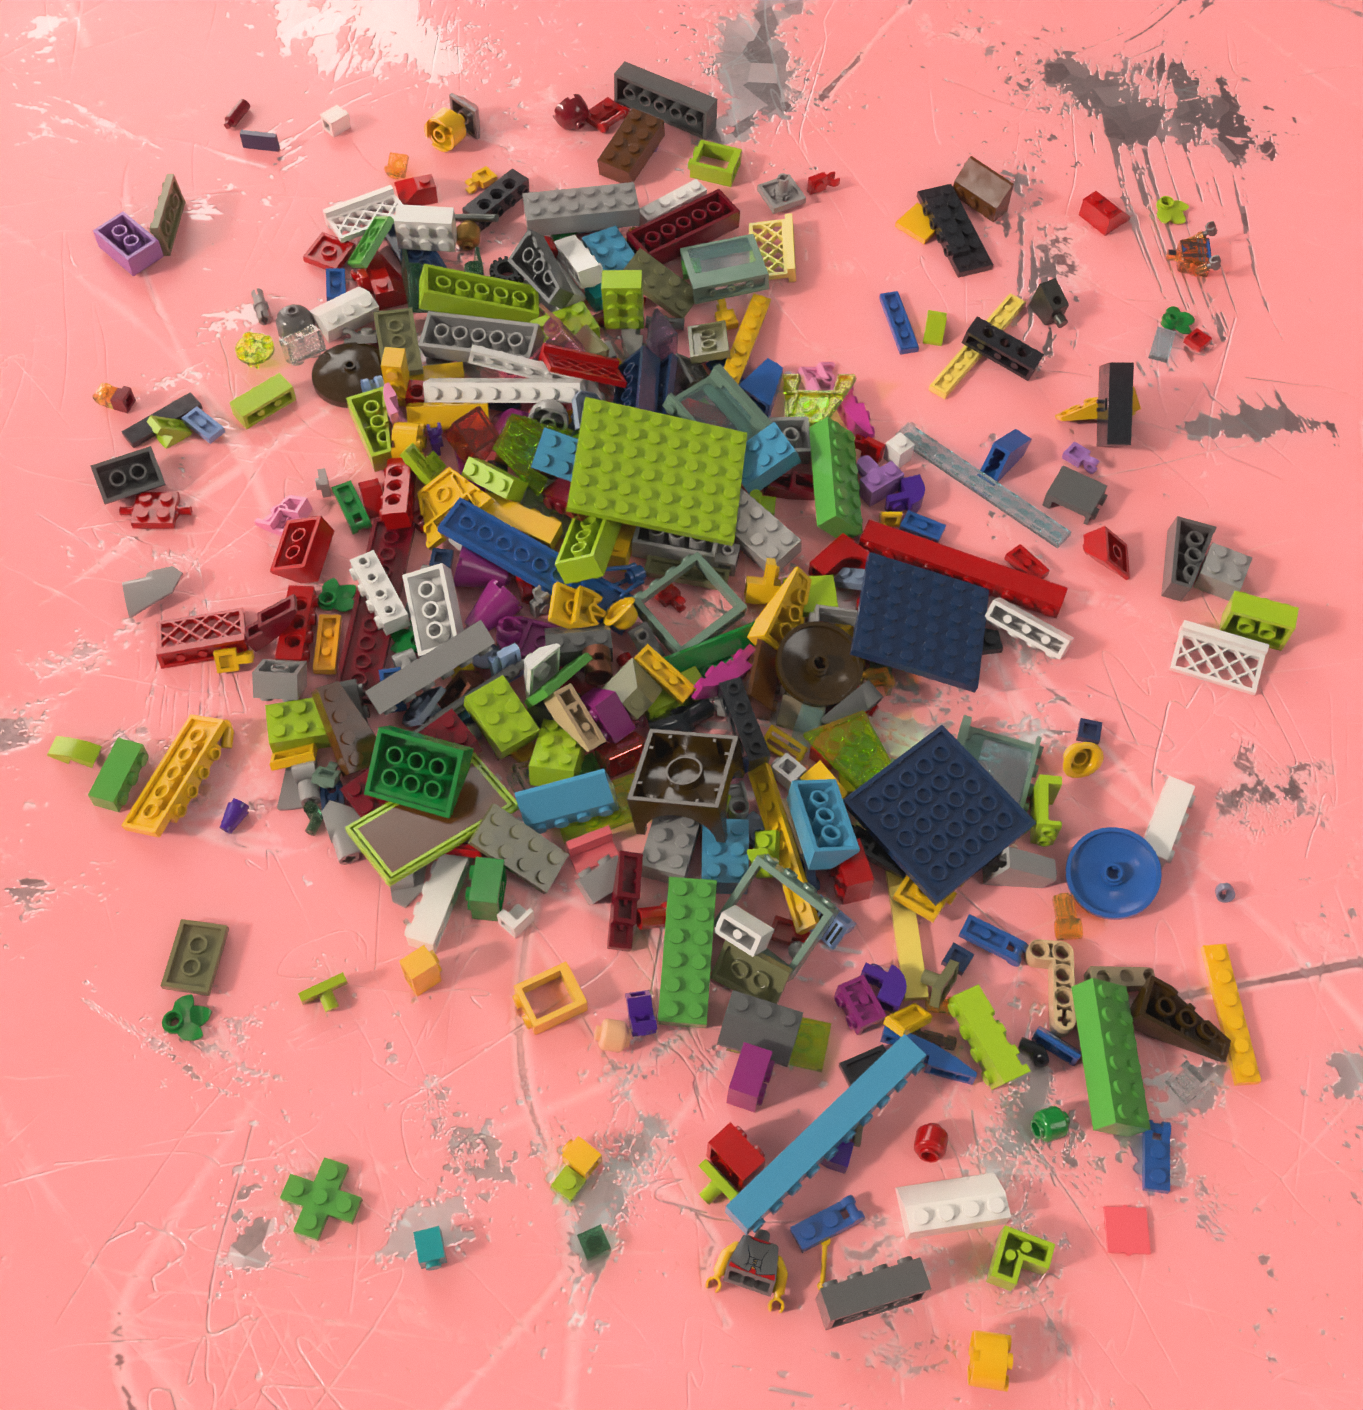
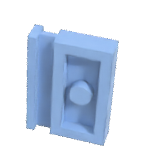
M516 643L502 648L493 658L491 656L487 657L491 677L510 664L515 665L522 660L520 649ZM524 669L519 672L518 676L510 680L508 683L523 676Z

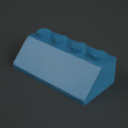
M605 769L515 792V798L524 824L539 834L546 832L547 829L567 827L569 823L577 821L586 822L592 817L599 815L609 816L614 811L619 810L614 784Z
M836 779L792 781L786 800L808 870L832 869L859 853L860 848Z

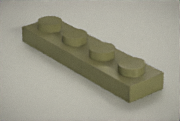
M648 555L644 570L647 577L661 579L665 576L667 570L673 566H679L682 561ZM696 566L674 581L676 583L717 590ZM712 567L728 584L730 570Z

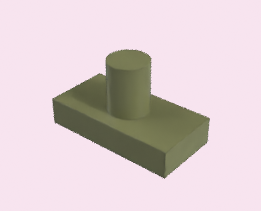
M950 959L941 974L927 969L923 971L921 983L932 987L931 1006L939 1008L956 983L959 962Z

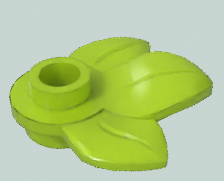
M1162 196L1156 203V208L1158 209L1156 215L1159 221L1167 224L1169 221L1174 224H1183L1186 221L1183 212L1189 206L1183 201L1173 200L1170 196Z

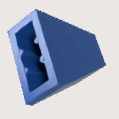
M769 358L739 384L768 418L771 416L783 373V367Z
M1014 429L996 440L978 475L991 484L996 485L1024 456L1032 438Z

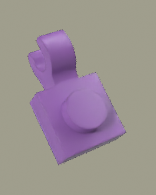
M1075 441L1062 455V459L1077 468L1083 465L1090 474L1096 472L1098 469L1096 466L1100 462L1098 459L1090 456V450Z

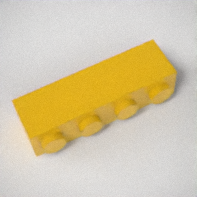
M428 402L408 403L406 406L407 421L424 423L425 430L427 424L430 425V428H435L438 422L441 423L443 432H446L445 429H453L454 432H464L467 428H474V431H484L490 425L488 403Z
M486 491V494L493 498L495 502L484 511L547 547L555 548L563 533L562 523L557 518L547 517L534 508L528 509L524 507L520 502L510 501L495 493Z

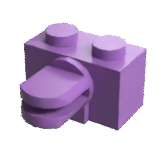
M869 455L862 456L857 461L858 474L862 477L859 481V496L869 507L885 499L887 495L898 491L900 479L904 478V473L893 461L881 467Z

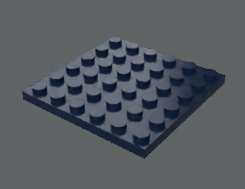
M869 552L866 559L850 655L975 693L979 685L989 590Z
M943 725L939 726L843 799L844 805L851 815L935 906L1036 825V821Z

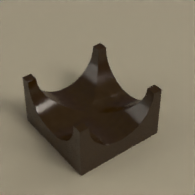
M650 729L627 798L636 834L645 835L648 828L647 823L656 817L676 815L699 822L712 832L717 842L726 843L728 836L726 825L727 801L733 776L734 778H744L745 774L739 736Z

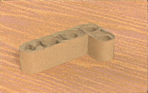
M1035 939L1031 941L1026 949L1024 960L1030 967L1048 969L1049 1030L1057 1037L1064 1038L1068 1036L1076 1023L1071 988L1075 985L1074 951L1072 946L1064 941ZM1032 951H1038L1041 957L1035 956ZM1056 953L1063 954L1065 959L1059 958ZM1056 975H1062L1066 981H1060ZM1057 997L1063 998L1067 1004H1061Z

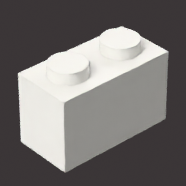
M734 905L721 913L714 933L754 957L767 948L775 929Z

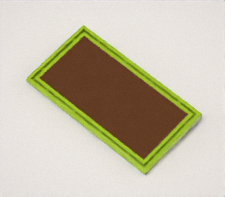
M474 752L469 772L451 818L387 802L345 827V830L385 881L386 885L391 887L471 839L491 804L495 803L509 814L519 810V806L515 798Z

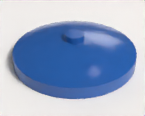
M1118 827L1100 828L1083 836L1070 851L1065 870L1068 889L1077 904L1088 913L1108 920H1123L1144 911L1155 899L1162 877L1160 861L1153 847L1135 832Z

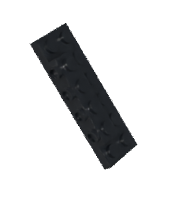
M952 184L917 191L916 197L922 205L923 214L928 216L930 228L932 230L935 229L937 241L941 244L944 255L948 257L957 277L992 270L994 264Z

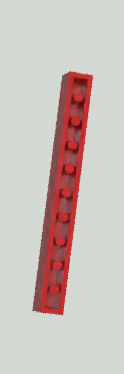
M870 519L859 542L861 547L872 553L984 587L989 590V596L1000 597L1009 603L1021 606L1027 610H1033L1047 617L1057 619L1068 587Z

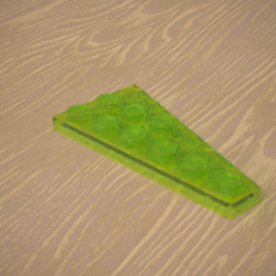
M864 710L809 730L803 734V737L855 789L892 763Z

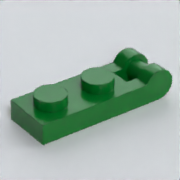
M351 480L331 487L351 533L356 534L359 533L358 530L366 528V530L372 528L371 521ZM358 518H361V519H362L361 521H358V522H356V523H355V521H354L355 519H358Z

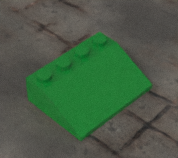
M390 725L378 727L364 795L451 818L469 772L474 748Z

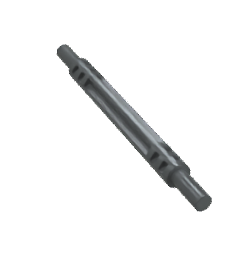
M524 659L515 665L510 664L424 721L421 727L413 732H420L451 708L459 715L466 710L464 707L465 696L502 675L509 682L524 669Z

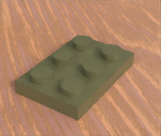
M725 320L687 327L691 364H701L706 361L723 360L730 357Z
M181 919L160 985L161 988L210 996L229 927L227 925Z
M725 940L710 978L734 991L778 1004L793 969L761 952L752 957Z

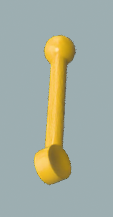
M830 1238L821 1243L823 1247L820 1282L817 1284L818 1290L823 1288L822 1284L825 1283L827 1249L831 1243Z

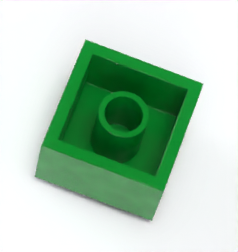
M476 857L475 865H471L469 871V879H472L471 887L467 886L465 900L468 901L467 910H471L472 919L498 922L497 914L503 909L507 884L504 859Z

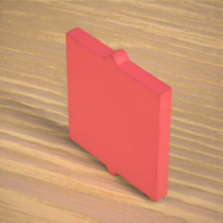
M1127 1205L1122 1207L1104 1206L1107 1253L1126 1254L1128 1257L1132 1254L1150 1255L1146 1208L1128 1207Z

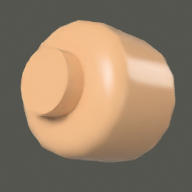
M606 1018L601 1026H596L594 1040L598 1041L601 1050L620 1053L624 1048L629 1047L631 1028H628L625 1021Z

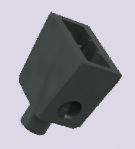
M1054 278L1039 284L1029 304L1030 308L1044 325L1055 323L1058 328L1064 327L1068 323L1064 314L1069 303L1058 281Z

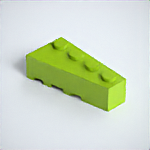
M384 386L346 398L350 416L375 472L384 470L387 467V459L392 458L391 430L384 401Z
M979 984L953 995L947 1000L949 1012L952 1017H956L960 1025L959 1032L962 1038L968 1041L971 1047V1057L979 1064L982 1070V1079L987 1086H990L991 1090L1031 1072L1027 1063L1024 1065L1020 1063L1017 1056L1020 1052L1016 1045L1008 1043L1006 1039L1007 1030L999 1020L995 1021L993 1018L995 1010Z

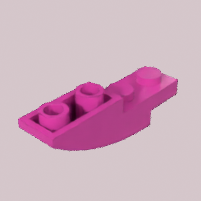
M839 374L838 390H836L834 404L841 420L855 437L856 434H860L865 439L868 436L874 438L875 430L874 426L870 425L869 410H866L864 403H858L857 396L853 395V382L849 381L848 374Z
M749 644L744 650L740 648L733 657L734 661L730 659L726 664L721 661L716 667L712 665L705 674L706 678L701 677L694 685L696 691L692 698L698 700L718 696L720 682L738 677L743 680L752 668V664L748 661L756 648Z

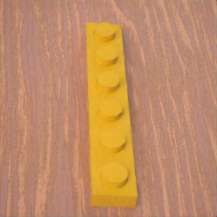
M1226 944L1203 945L1200 950L1220 1030L1231 1040L1227 1058L1234 1086L1259 1084L1261 1078Z

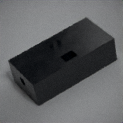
M1109 362L1099 366L1098 399L1096 401L1098 404V408H1096V412H1098L1096 447L1131 445L1134 362Z

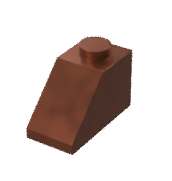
M459 670L445 687L446 691L438 701L441 709H444L485 682L479 671Z

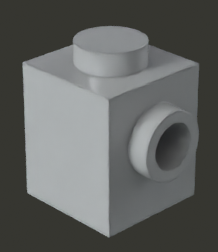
M735 543L733 546L719 544L714 567L730 570L729 576L734 577L739 559L740 545Z

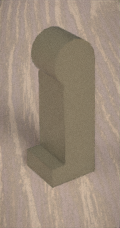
M1090 966L1083 976L1084 981L1096 978L1126 986L1127 992H1140L1150 975L1155 976L1154 969L1150 967Z

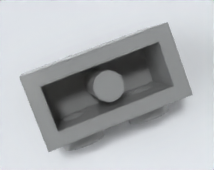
M608 854L597 861L599 864L597 867L591 870L589 866L578 873L579 878L574 882L588 905L596 903L613 892L618 855L610 857Z

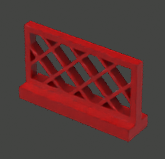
M547 343L542 345L538 361H543L549 372L626 388L627 381L618 369L620 362L618 359Z
M243 607L156 622V656L161 669L214 660V650L235 647L237 653L249 650L248 645L245 643L246 624ZM231 617H240L234 623L228 621ZM210 620L218 621L212 627L206 624ZM188 624H196L191 630L184 628ZM223 624L229 627L224 633L218 631ZM168 627L174 628L169 634L164 633L162 629ZM201 628L207 630L202 636L196 634ZM234 630L241 633L229 636ZM179 632L186 634L180 640L174 638ZM212 634L219 636L218 638L208 639ZM191 637L197 640L195 642L186 643ZM169 641L175 644L164 647Z

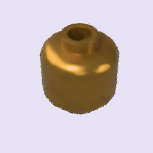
M463 221L457 226L456 243L464 250H473V248L480 244V227L473 221Z

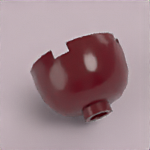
M573 94L574 98L569 99V97L565 98L554 109L556 114L553 115V118L565 130H579L586 124L589 109L580 94Z

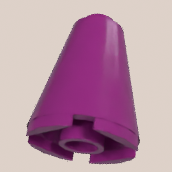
M462 546L453 580L455 587L485 588L489 581L495 579L498 581L496 585L501 588L502 586L510 585L512 573Z
M492 579L488 582L466 618L464 630L481 620L489 632L498 626L500 619L506 616H514L523 607L518 606L520 602L505 586L499 588L496 585L498 581Z

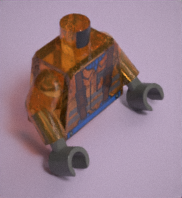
M1210 221L1205 225V231L1201 230L1187 239H1181L1176 250H1167L1166 260L1176 261L1178 272L1186 273L1193 277H1207L1211 268L1214 271L1220 269L1221 258L1219 255H1211L1210 239L1206 237L1207 235L1215 236L1218 230L1214 221Z

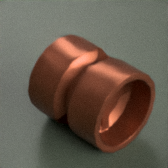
M603 644L589 645L582 651V655L589 653L593 658L584 666L585 681L590 685H604L613 677L610 649Z

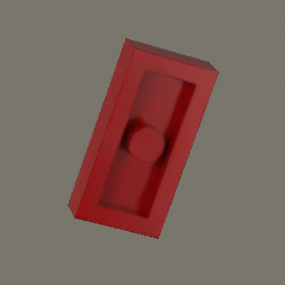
M1021 544L1005 555L1004 559L1018 571L1041 579L1048 576L1050 572L1043 563Z

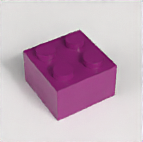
M594 687L580 697L607 742L616 744L636 729L615 691Z
M746 1042L743 1043L728 1088L727 1104L754 1113L757 1105L762 1106L768 1085L764 1082H770L775 1061L771 1060L773 1051Z

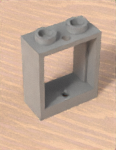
M816 604L814 612L809 614L808 622L823 621L850 625L855 628L858 610Z

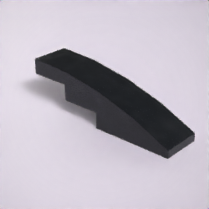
M857 824L856 826L852 825L856 839L860 838L867 860L904 879L907 874L873 837Z

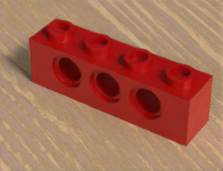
M402 458L387 459V467L384 468L385 481L382 482L384 495H381L382 509L379 510L380 520L385 523L387 530L412 527L416 474L404 463Z
M288 585L286 598L292 594L296 595L297 613L289 626L279 635L275 660L307 661L309 663V644H313L314 640L312 627L316 626L317 623L315 610L319 608V595L316 594L314 586Z

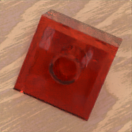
M480 406L475 407L454 421L444 435L464 465L469 456L485 461L501 439L500 434Z
M634 731L616 744L604 742L594 749L595 758L600 768L605 769L609 778L612 779L638 767L646 739Z

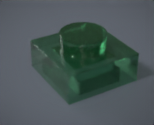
M601 1224L577 1235L587 1262L611 1251Z

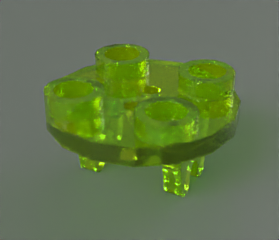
M251 331L243 333L242 338L239 339L235 346L237 358L247 364L248 367L254 365L256 369H259L260 364L269 360L275 350L271 336Z

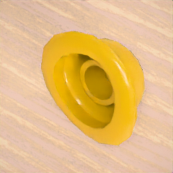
M626 597L613 603L606 610L607 613L603 617L604 624L606 626L613 625L619 630H626L633 626L638 618V612L633 605L635 598Z
M1092 742L1071 744L1063 754V771L1071 778H1082L1095 773L1101 767L1104 760L1102 749Z

